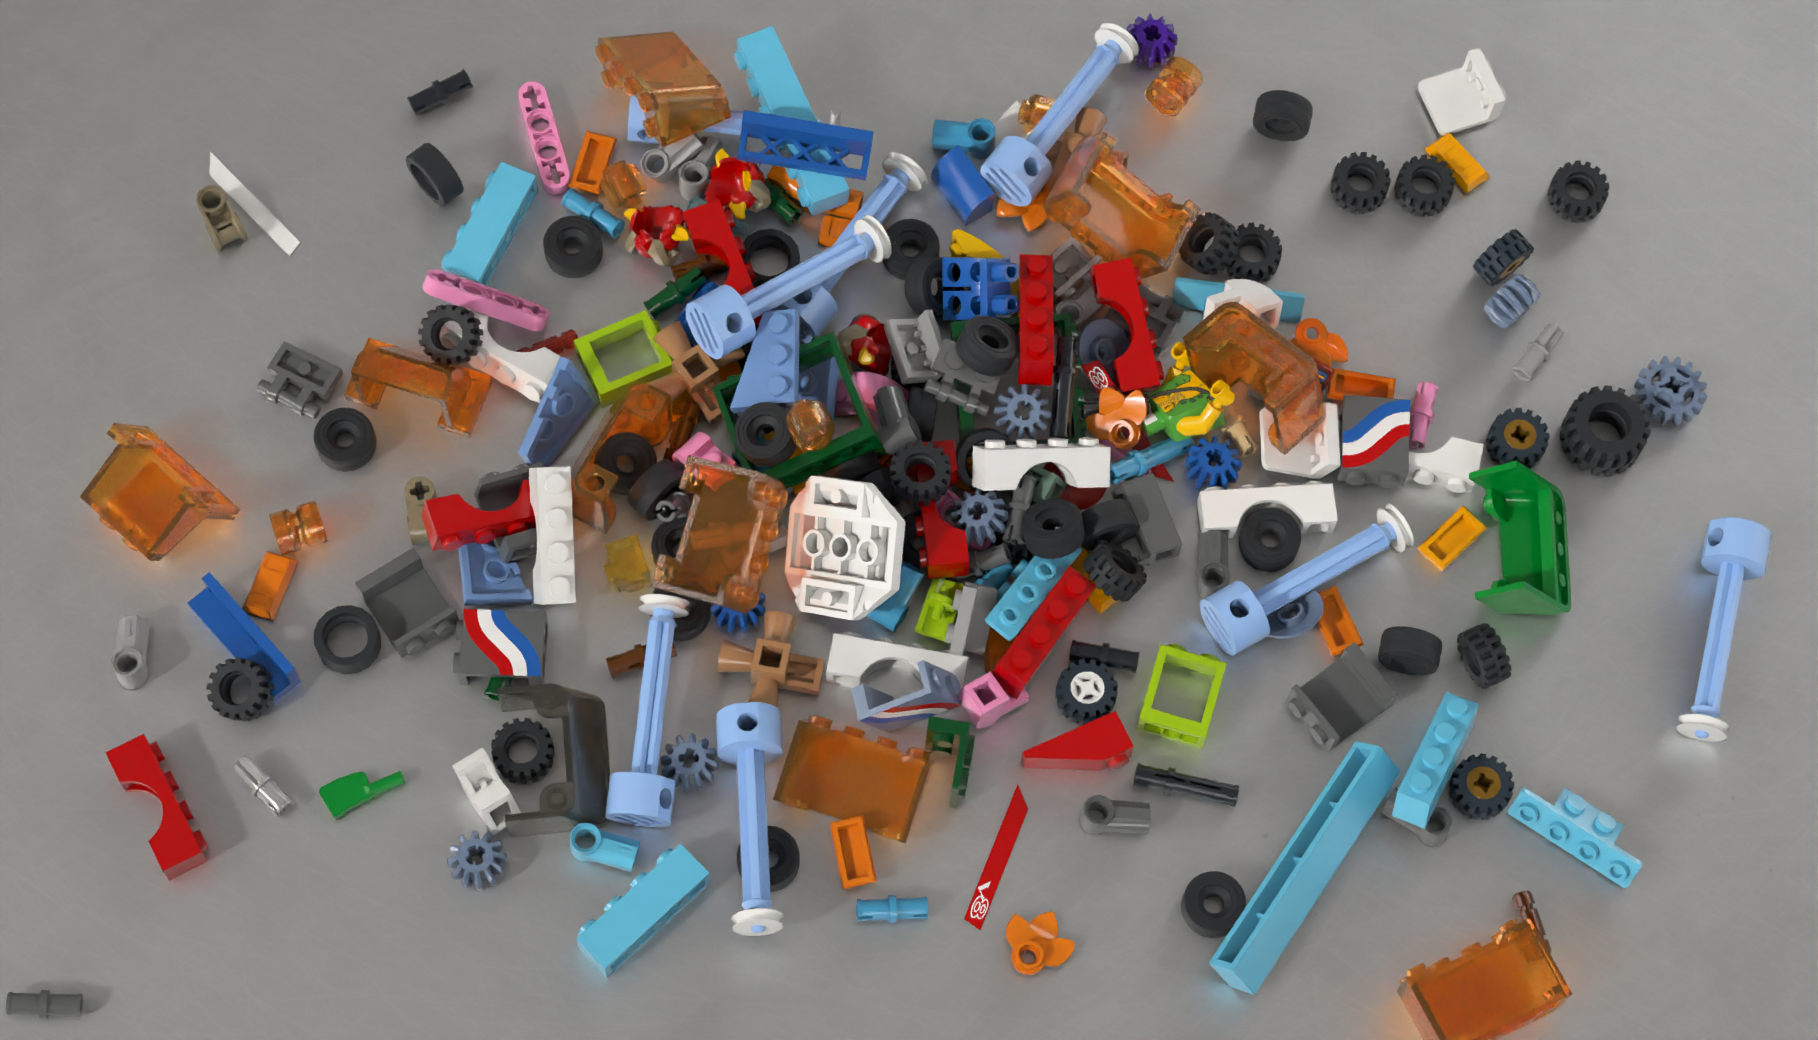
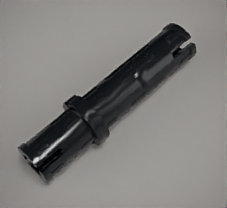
M1068 336L1057 337V353L1055 366H1053L1054 392L1049 437L1071 438L1075 376L1078 375L1079 368H1076L1078 338Z
M1141 763L1137 764L1133 785L1163 790L1165 795H1170L1172 792L1227 804L1232 807L1236 805L1239 793V785L1237 784L1233 785L1175 772L1176 768L1168 767V770L1141 765Z

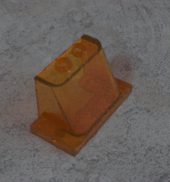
M368 338L364 349L358 354L352 367V377L344 396L348 401L377 410L386 386H390L438 401L442 408V413L437 423L438 428L470 439L492 386L493 378L491 375L462 366L441 364L433 361L429 356Z
M114 423L106 433L118 445L80 496L83 501L100 515L99 520L102 524L112 530H117L124 537L122 541L129 548L140 551L150 561H160L205 518L234 520L241 510L148 426Z

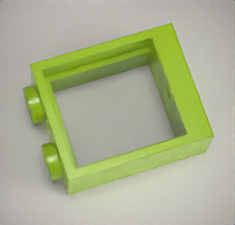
M647 310L574 340L576 355L595 394L600 400L602 408L646 390L644 384L673 373L672 361L674 359L653 340L662 328L657 319L651 320ZM645 331L659 362L609 383L594 351Z
M1161 644L1136 729L1202 748L1227 663L1221 662L1218 657L1211 654L1203 653L1197 655L1187 652L1186 648L1177 644H1168L1167 646ZM1164 662L1213 676L1201 723L1151 708Z

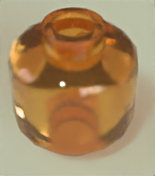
M1033 94L1028 100L1024 99L1018 112V123L1022 125L1025 133L1030 134L1056 99Z
M622 160L602 171L604 176L600 180V186L612 207H624L625 211H627L629 208H636L643 203L641 197L647 192V185L635 164H626L625 160Z
M802 399L792 405L785 419L795 445L809 451H817L827 446L835 431L834 422L826 406L817 400Z

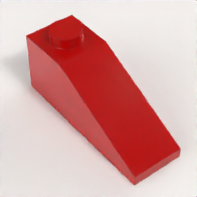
M1114 711L1023 751L1021 764L1023 768L1101 771L1110 767L1111 770H1115L1129 762L1134 746L1118 714Z

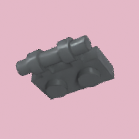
M1142 282V285L1138 286L1140 297H1145L1148 304L1158 308L1156 312L1149 309V317H1145L1148 330L1153 329L1156 337L1157 348L1153 350L1160 353L1176 325L1175 321L1166 316L1170 314L1180 320L1186 308L1175 303L1176 299L1168 295L1163 297L1149 289V285ZM1109 308L1103 319H1108L1118 324L1126 336L1130 338V330L1123 316L1116 310Z
M947 338L943 339L931 371L941 374L943 377L940 383L929 378L924 391L934 394L935 399L942 402L948 400L962 406V410L970 414L976 412L986 416L990 404L979 400L980 394L983 392L993 396L1001 376H985L973 371L959 358L956 351V342ZM955 380L969 386L968 394L953 389V381Z
M284 341L267 367L269 373L276 376L273 383L262 379L258 383L257 391L266 395V399L275 404L281 402L291 407L292 411L300 416L306 414L316 419L320 414L321 407L311 403L312 399L316 395L327 401L342 377L343 372L340 367ZM289 383L302 389L298 396L285 390Z

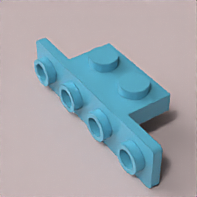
M1177 277L1174 283L1172 298L1176 299L1175 303L1186 309L1203 311L1204 317L1207 297L1223 292L1225 283ZM1272 290L1283 300L1279 321L1299 323L1305 295ZM1238 322L1209 330L1202 323V331H1210L1216 334L1225 333L1267 339L1268 331L1251 336Z
M1079 547L1072 554L1057 559H1045L1034 556L1029 562L1022 559L1011 573L1015 577L1014 581L1011 584L1005 581L998 589L997 602L985 618V622L1005 639L1011 641L1056 585L1067 568L1081 553L1082 548Z
M1523 788L1508 810L1509 815L1623 888L1629 886L1643 865L1641 861L1614 845L1624 825L1566 788L1563 789L1554 805L1527 788Z

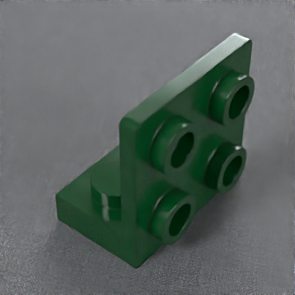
M929 716L925 750L931 751V754L942 758L957 755L949 807L956 808L958 798L965 799L969 768H964V766H971L975 736L969 735L970 723Z

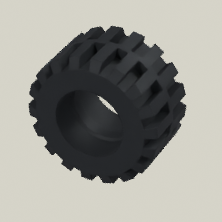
M1607 385L1601 391L1596 386L1592 387L1589 393L1586 391L1581 393L1577 400H1574L1561 425L1560 440L1564 441L1561 447L1564 453H1570L1567 459L1572 464L1578 462L1580 464L1578 469L1583 472L1586 468L1592 470L1591 475L1594 476L1604 472L1605 477L1613 476L1615 470L1618 474L1625 472L1628 466L1631 467L1645 447L1651 431L1648 428L1651 423L1650 417L1644 416L1646 408L1643 404H1636L1638 399L1632 394L1628 397L1624 394L1625 389L1618 388L1617 391H1613L1612 386ZM1603 421L1611 424L1618 431L1621 440L1609 442L1600 439L1592 432L1589 422Z

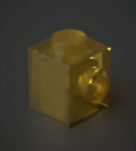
M637 534L605 544L608 563L603 564L608 582H615L619 592L625 590L627 592L638 591L651 582L649 567Z

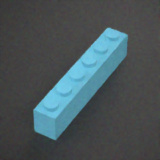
M773 26L738 38L737 52L733 53L738 69L740 71L745 70L748 77L746 85L751 97L758 98L761 105L759 106V113L818 122ZM785 143L777 148L779 152L782 151L784 156L788 158L799 153L793 144ZM816 149L809 154L814 162L824 163L832 158L823 149ZM785 167L790 180L795 178L798 184L797 195L803 207L808 206L812 216L848 203L850 189L844 177Z

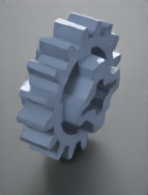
M1663 356L1659 364L1654 359L1651 360L1647 368H1642L1638 375L1639 378L1634 384V388L1638 390L1635 394L1638 398L1637 400L1643 401L1642 404L1646 410L1651 412L1649 415L1650 420L1652 421L1659 417L1661 418L1662 426H1665L1668 420H1672L1675 427L1679 426L1682 419L1687 423L1691 422L1694 414L1698 415L1701 412L1702 404H1704L1708 397L1707 394L1702 393L1706 389L1707 383L1698 381L1702 372L1696 371L1693 373L1690 370L1693 364L1691 362L1685 366L1680 365V357H1676L1673 363H1669L1667 356ZM1656 376H1659L1658 381H1655L1653 385H1650L1651 380ZM1688 397H1691L1690 403L1683 407V402Z

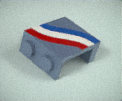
M922 660L917 662L924 687L921 690L895 700L893 696L864 684L851 688L858 720L891 733L927 719L929 716H935L960 706L961 702L958 697L961 692L960 683L953 673Z

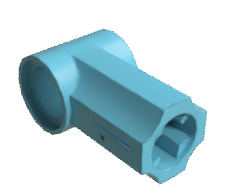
M581 823L572 829L570 833V851L575 859L581 862L594 861L632 872L638 855L640 841L599 830L591 823ZM589 836L595 841V844L591 848L582 849L576 844V841L580 837Z

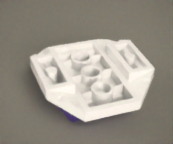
M810 476L805 483L806 487L790 505L785 576L796 596L795 602L799 611L847 620H861L899 591L905 520L873 483L825 476Z

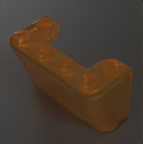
M673 31L598 38L595 52L599 61L603 64L604 71H601V78L607 89L612 88L616 93L622 91L625 87L630 97L635 96L637 98L640 108L645 113L646 119L643 120V127L649 138L654 137L662 147H666L731 118L728 99L722 85Z
M647 383L637 384L607 410L571 467L572 513L574 518L604 534L608 532L617 515L616 506L608 495L619 478L617 475L594 464L596 452L608 438L622 432L638 434L648 440L652 447L660 445L673 427L669 393ZM596 475L602 477L605 481L604 487L599 491H595L600 483Z
M688 455L679 488L693 493L694 497L677 557L674 559L663 554L659 555L650 587L740 613H748L752 608L756 607L759 601V587L762 577L769 566L768 556L772 542L775 541L778 535V521L781 510L787 503V491L782 482L760 472ZM695 468H696V469H697L696 478H695L694 482L692 483V474H693V471H694ZM667 566H668V570H669V571H668V576H667L666 580L664 581V580H663L664 572H665V569H666Z
M815 714L813 716L809 715L808 719L798 720L773 800L803 810L812 809L842 820L864 815L866 828L872 829V833L907 843L935 764L934 760L929 759L931 752L912 746L911 748L908 747V750L905 751L896 748L897 741L883 736H878L877 741L864 737L866 732L864 730L846 725L845 729L841 730L831 726L833 720Z

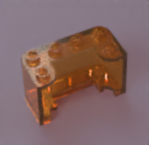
M1103 131L1077 143L1043 203L1046 216L1053 222L1060 223L1070 231V235L1075 240L1085 243L1094 251L1095 255L1099 254L1103 261L1111 262L1131 258L1133 267H1139L1142 279L1168 271L1201 208L1190 199L1186 200L1183 205L1176 204L1171 201L1173 196L1170 193L1159 196L1117 161L1121 153L1117 150L1112 151L1117 140L1108 132Z
M1237 302L1222 304L1183 337L1190 370L1207 387L1211 389L1216 381L1223 380L1232 388L1237 382L1241 381L1264 399L1265 408L1273 414L1274 419L1268 430L1269 441L1284 455L1324 421L1326 412L1316 362L1243 305Z
M1517 918L1506 922L1498 928L1500 932L1491 937L1493 940L1491 943L1481 946L1479 942L1474 943L1461 951L1462 956L1453 961L1446 957L1435 962L1430 967H1426L1424 963H1421L1405 972L1406 977L1399 981L1401 985L1397 989V993L1423 1040H1498L1551 1014L1568 1000L1572 992L1530 918L1520 923Z

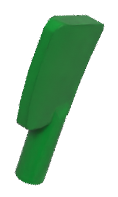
M361 771L343 776L320 787L319 793L334 819L338 820L351 810L375 799V796L405 784L401 771H398L369 784L366 774Z

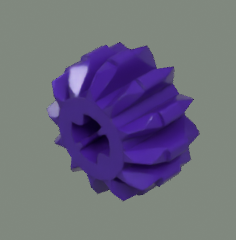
M1151 13L1147 16V20L1138 16L1135 19V23L1129 24L1126 30L1138 43L1139 53L1134 57L1137 58L1136 63L1138 66L1143 62H1147L1150 69L1154 67L1155 62L1164 66L1167 58L1174 56L1178 37L1177 34H1174L1173 24L1164 25V16L1158 20H1154Z

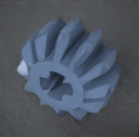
M1523 274L1515 275L1487 300L1484 310L1494 323H1497L1501 328H1508L1537 303L1541 293L1536 288V285Z
M1023 384L1020 394H1018L1014 386L1008 388L1010 398L1000 394L998 401L1003 406L995 407L994 414L1004 416L996 421V426L1002 427L1006 424L1009 426L1004 433L1005 436L1009 437L1013 430L1017 431L1016 438L1023 439L1024 431H1026L1030 439H1035L1037 437L1035 428L1039 431H1045L1047 425L1040 419H1049L1051 412L1040 410L1046 407L1049 401L1047 398L1040 401L1036 400L1041 392L1038 388L1033 391L1032 395H1028V385ZM1018 406H1023V410L1025 407L1029 409L1030 412L1026 417L1027 420H1022V416L1019 419L1015 416Z
M977 488L974 496L964 491L965 501L955 500L954 507L957 511L951 513V520L956 523L954 527L965 530L968 544L976 538L977 544L982 547L984 538L987 537L991 542L995 543L996 536L994 533H1005L1006 528L1003 522H1006L1009 518L1008 512L1004 510L1006 507L1002 498L996 499L997 496L994 491H989L984 495L983 491Z
M692 733L689 736V741L684 742L683 738L678 735L676 737L677 746L667 743L665 751L668 755L660 757V764L665 766L661 771L662 776L675 780L676 787L683 783V792L686 794L690 791V785L694 784L696 789L701 792L703 790L702 780L712 783L714 775L711 772L719 770V763L713 760L717 757V751L715 748L708 749L709 740L706 738L696 743V735ZM688 759H694L691 768L684 766V764H687Z
M474 829L471 833L472 839L467 840L463 834H460L458 838L462 846H450V853L454 856L447 859V865L450 868H454L451 873L454 880L462 878V886L467 889L475 881L477 890L481 891L483 889V881L485 880L490 885L495 886L496 880L493 874L504 875L505 868L501 864L506 862L508 857L506 853L500 852L504 847L501 840L492 842L493 835L489 831L480 839L478 831ZM478 855L480 859H483V862L476 865L475 861L472 862L471 858Z

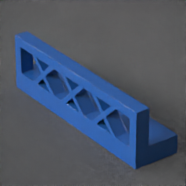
M744 110L737 159L866 181L874 131ZM748 137L761 139L767 146L759 153L745 151ZM785 143L793 144L799 153L791 158L782 157L777 148ZM816 149H823L832 158L824 163L814 162L809 154ZM849 154L863 156L861 170L848 168L841 159Z
M210 572L201 578L206 588L187 602L188 606L234 659L236 657L249 659L267 668L266 672L270 673L273 678L270 680V683L275 685V690L270 691V695L274 696L273 703H275L301 682L295 668Z

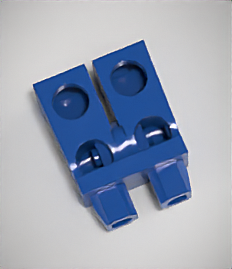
M942 257L943 287L971 288V290L943 291V320H969L975 316L982 315L994 318H1010L1011 314L1019 311V299L1016 295H1011V282L1016 281L1019 277V267L1017 264L1011 263L1010 258ZM955 263L959 265L961 272L957 281L952 277V268ZM956 296L961 302V309L958 314L954 312L952 307L953 299Z

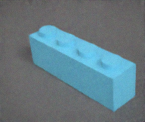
M504 162L499 164L496 172H490L486 180L485 192L481 198L477 197L475 199L467 224L463 223L460 226L456 236L457 242L453 250H448L445 253L441 265L445 272L485 286L488 285L539 191L536 175Z
M1449 692L1445 693L1397 791L1392 813L1393 817L1425 829L1473 730L1479 706L1478 703Z
M682 844L674 850L668 848L657 859L656 863L658 865L649 873L646 871L640 873L630 884L632 888L623 897L620 895L615 896L605 906L604 910L606 912L596 921L594 919L589 920L578 931L580 936L576 940L579 949L606 977L612 974L711 883L710 873Z

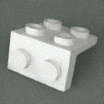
M1481 48L1468 51L1463 67L1423 79L1418 84V91L1441 135L1449 132L1452 134L1499 119L1506 102V92L1503 85L1497 83L1493 74V65L1489 58H1485Z
M1325 402L1309 414L1268 406L1260 410L1261 459L1264 469L1321 479L1340 466L1341 449L1339 448L1338 433L1340 421L1337 415V404Z

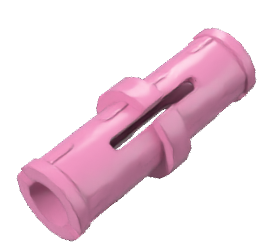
M1423 382L1418 383L1413 407L1410 408L1409 448L1417 449L1418 443L1419 449L1425 447L1429 424L1434 421L1433 406L1439 388L1431 382H1425L1424 388Z

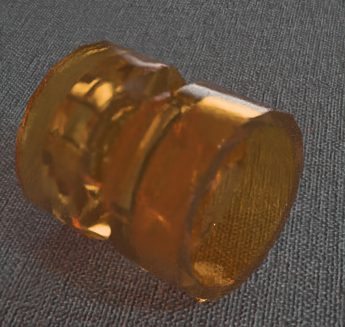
M1173 56L1160 70V78L1155 77L1145 90V97L1149 104L1161 114L1169 117L1179 115L1188 103V99L1195 94L1203 83L1202 74L1196 66L1184 58Z
M315 500L298 505L295 512L285 509L269 514L282 556L301 550L302 544L312 547L328 542Z

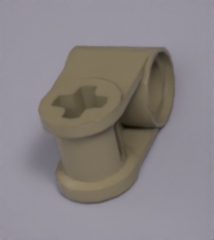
M214 185L205 186L200 189L196 196V202L216 250L221 251L222 246L237 239H248L243 225L236 212L233 211L224 191ZM210 203H220L216 208H206Z
M425 477L412 478L405 486V499L408 511L407 522L412 545L429 542L421 514L425 500L438 498L433 483ZM419 493H425L424 499L418 500Z

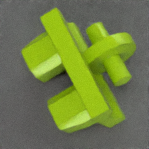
M944 578L932 579L915 632L945 642L948 624L954 623L958 610L952 609L956 589L963 591L964 584L951 582Z

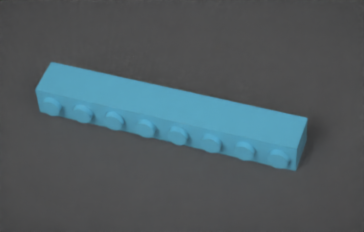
M1355 741L1210 960L1209 964L1230 987L1256 994L1401 772L1380 746Z

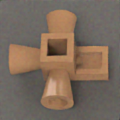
M1082 107L1076 115L1075 132L1066 131L1063 142L1057 140L1045 155L1050 162H1055L1052 176L1047 185L1048 192L1079 199L1084 183L1090 185L1095 171L1118 182L1123 181L1128 166L1129 152L1098 150L1097 137L1107 123V117L1099 110Z
M680 320L668 325L653 340L674 359L672 361L673 373L644 384L645 388L662 412L686 389L695 404L700 407V411L707 421L711 423L722 415L712 389L713 386L722 383L718 376V368L744 358L745 353L742 347L722 358L714 359L707 355L698 344L692 348Z
M768 611L765 613V639L757 638L755 651L723 639L717 672H751V683L755 684L748 702H762L778 708V688L819 695L825 659L791 653V644L788 642L798 619L789 613Z

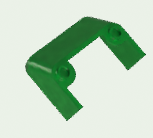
M1518 461L1470 472L1469 479L1486 491V496L1483 499L1485 511L1500 522L1503 580L1494 581L1491 589L1475 592V599L1501 614L1558 615L1569 612L1572 602L1566 506L1559 488Z

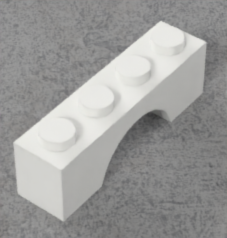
M470 310L475 314L474 317L481 322L479 329H483V335L480 336V340L483 343L482 346L477 347L476 350L479 352L476 356H471V360L468 363L472 367L480 369L496 378L500 383L508 385L524 394L528 399L540 404L560 359V355L545 347L531 352H515L498 345L488 332L489 316ZM448 321L441 328L440 341L448 349L457 347L461 342L462 329L457 322Z
M1091 437L1079 438V443H1068V439L1049 438L1047 444H1037V440L1017 439L1016 445H1005L1004 440H985V446H973L972 486L983 491L1016 490L1020 479L1031 467L1044 462H1052L1062 473L1066 484L1077 488L1109 487L1111 447L1100 444L1098 438Z
M1451 437L1443 447L1430 453L1409 451V473L1407 477L1414 479L1419 484H1437L1445 486L1452 492L1463 493L1466 491L1471 493L1475 483L1469 479V473L1479 470L1484 444Z
M571 466L529 468L530 503L534 510L537 530V554L533 568L534 604L576 603Z
M1310 481L1304 485L1290 486L1288 483H1276L1271 487L1261 488L1249 484L1240 486L1237 489L1226 490L1223 487L1214 486L1200 491L1196 503L1200 533L1207 532L1208 530H1220L1222 533L1228 534V539H1234L1239 525L1252 513L1263 508H1277L1289 513L1298 523L1301 535L1333 533L1338 521L1333 483L1323 484L1321 481Z
M854 632L834 633L826 670V683L856 687L863 684L869 676L877 671L900 669L913 675L923 687L917 662L924 660L953 673L957 677L962 689L965 683L969 657L949 653L950 650H943L942 652L932 651L921 644L898 645L888 638L870 640L864 639L861 635Z

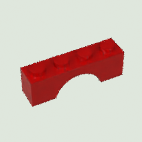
M717 199L683 211L685 225L689 230L690 239L696 254H708L724 261L730 268L724 284L731 286L740 296L754 289L752 283L756 282L757 279L751 263L744 264L742 255H745L746 251L740 235L737 237L733 236L731 228L736 226L730 209L723 210L720 200ZM762 315L753 319L755 326L760 324Z
M1020 254L1019 277L1017 278L1020 341L1018 385L1051 386L1054 366L1053 255Z
M1131 258L1093 265L1090 277L1096 303L1108 306L1119 312L1127 322L1130 330L1129 348L1112 365L1116 388L1124 396H1128L1135 390H1140L1142 393L1155 391L1161 385L1160 380H1164V372L1161 361H1155L1153 349L1157 348L1156 337L1153 329L1148 330L1145 317H1149V308L1146 298L1140 297L1138 286L1142 285L1139 267H1133Z
M954 440L931 441L934 443L935 449L940 446L943 449V455L947 454L949 457L951 479L948 488L957 484L958 473ZM916 464L908 469L909 476H915L918 483L927 482L935 475L934 470L924 464ZM930 500V505L924 506L923 502H919L920 516L915 517V530L917 537L923 536L924 547H918L920 568L926 567L928 579L968 576L969 556L965 530L947 524L938 514L935 507L936 503L933 500Z
M529 479L522 481L517 500L511 506L499 511L477 509L469 505L459 494L425 500L421 514L432 551L441 549L453 551L464 544L474 542L486 544L493 541L496 537L512 535L536 528L534 510L530 503Z
M1070 566L998 662L992 673L1002 689L1016 700L1034 677L1059 638L1081 612L1096 588L1095 583Z
M142 734L105 752L120 784L126 792L149 793L161 801L163 809L162 821L159 829L148 842L168 880L170 881L208 862L203 851L209 847L200 829L193 832L188 822L194 819V816L185 800L178 801L174 791L180 788L171 770L164 773L160 762L164 761L165 757L158 743L155 741L150 744L146 736Z

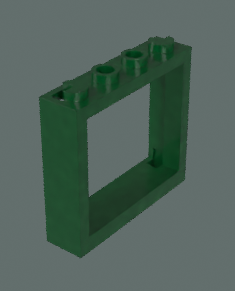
M1070 313L1053 314L1054 330H1058L1059 336L1078 338L1076 322H1071ZM1019 317L997 318L1010 326L1015 333L1019 332ZM968 321L951 322V341L957 342ZM1078 354L1076 355V368H1079L1078 374H1081V361ZM1076 376L1071 419V438H1064L1068 439V443H1079V438L1086 437V421L1080 420L1079 407H1084L1083 388L1077 387ZM954 380L955 389L968 394L970 387ZM956 404L960 442L966 434L974 431L973 414L963 411V407ZM1048 439L1037 440V444L1048 443ZM976 444L974 446H985V444ZM973 447L969 451L968 457H973Z
M830 332L820 338L815 336L811 339V342L799 347V373L835 357L862 426L779 465L760 472L758 465L751 463L736 445L734 429L739 415L738 413H733L730 406L742 373L728 376V380L712 387L749 487L760 501L808 480L810 476L822 474L883 446L843 345L834 332Z

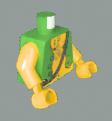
M1182 342L1176 343L1171 350V355L1177 362L1175 366H1170L1159 388L1150 393L1148 399L1152 413L1146 416L1141 423V428L1147 436L1164 430L1173 441L1180 442L1196 435H1204L1212 429L1225 425L1222 405L1228 406L1232 404L1235 396L1234 392L1230 390V386L1223 380L1216 381L1210 389L1190 369L1184 371L1185 366H1191L1196 361V353Z

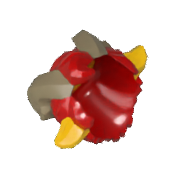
M720 149L715 155L717 165L713 166V170L710 171L709 184L704 195L706 197L704 199L708 203L719 199L723 210L730 209L737 219H744L745 210L747 209L757 213L767 208L771 203L770 190L765 185L763 171L759 167L761 163L738 160L737 157L732 158L726 153L725 149Z
M673 205L666 207L643 206L642 209L629 208L624 212V216L630 220V233L625 243V250L631 254H634L637 250L639 254L646 258H652L661 266L669 267L673 265L681 253L678 249L680 241H688L690 238L689 230L684 227L683 210Z
M859 314L853 318L847 328L838 333L837 338L842 343L845 353L851 362L870 373L885 376L889 372L888 366L891 359L890 356L892 355L883 327L885 324L880 323L873 315Z

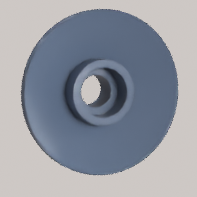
M1097 319L1089 322L1083 328L1078 338L1077 354L1080 355L1081 365L1099 360L1112 382L1115 383L1112 365L1117 358L1127 351L1129 340L1123 329L1111 320Z
M1313 589L1267 615L1270 627L1269 636L1276 639H1288L1302 635L1313 628L1320 620L1324 611V603L1319 593Z

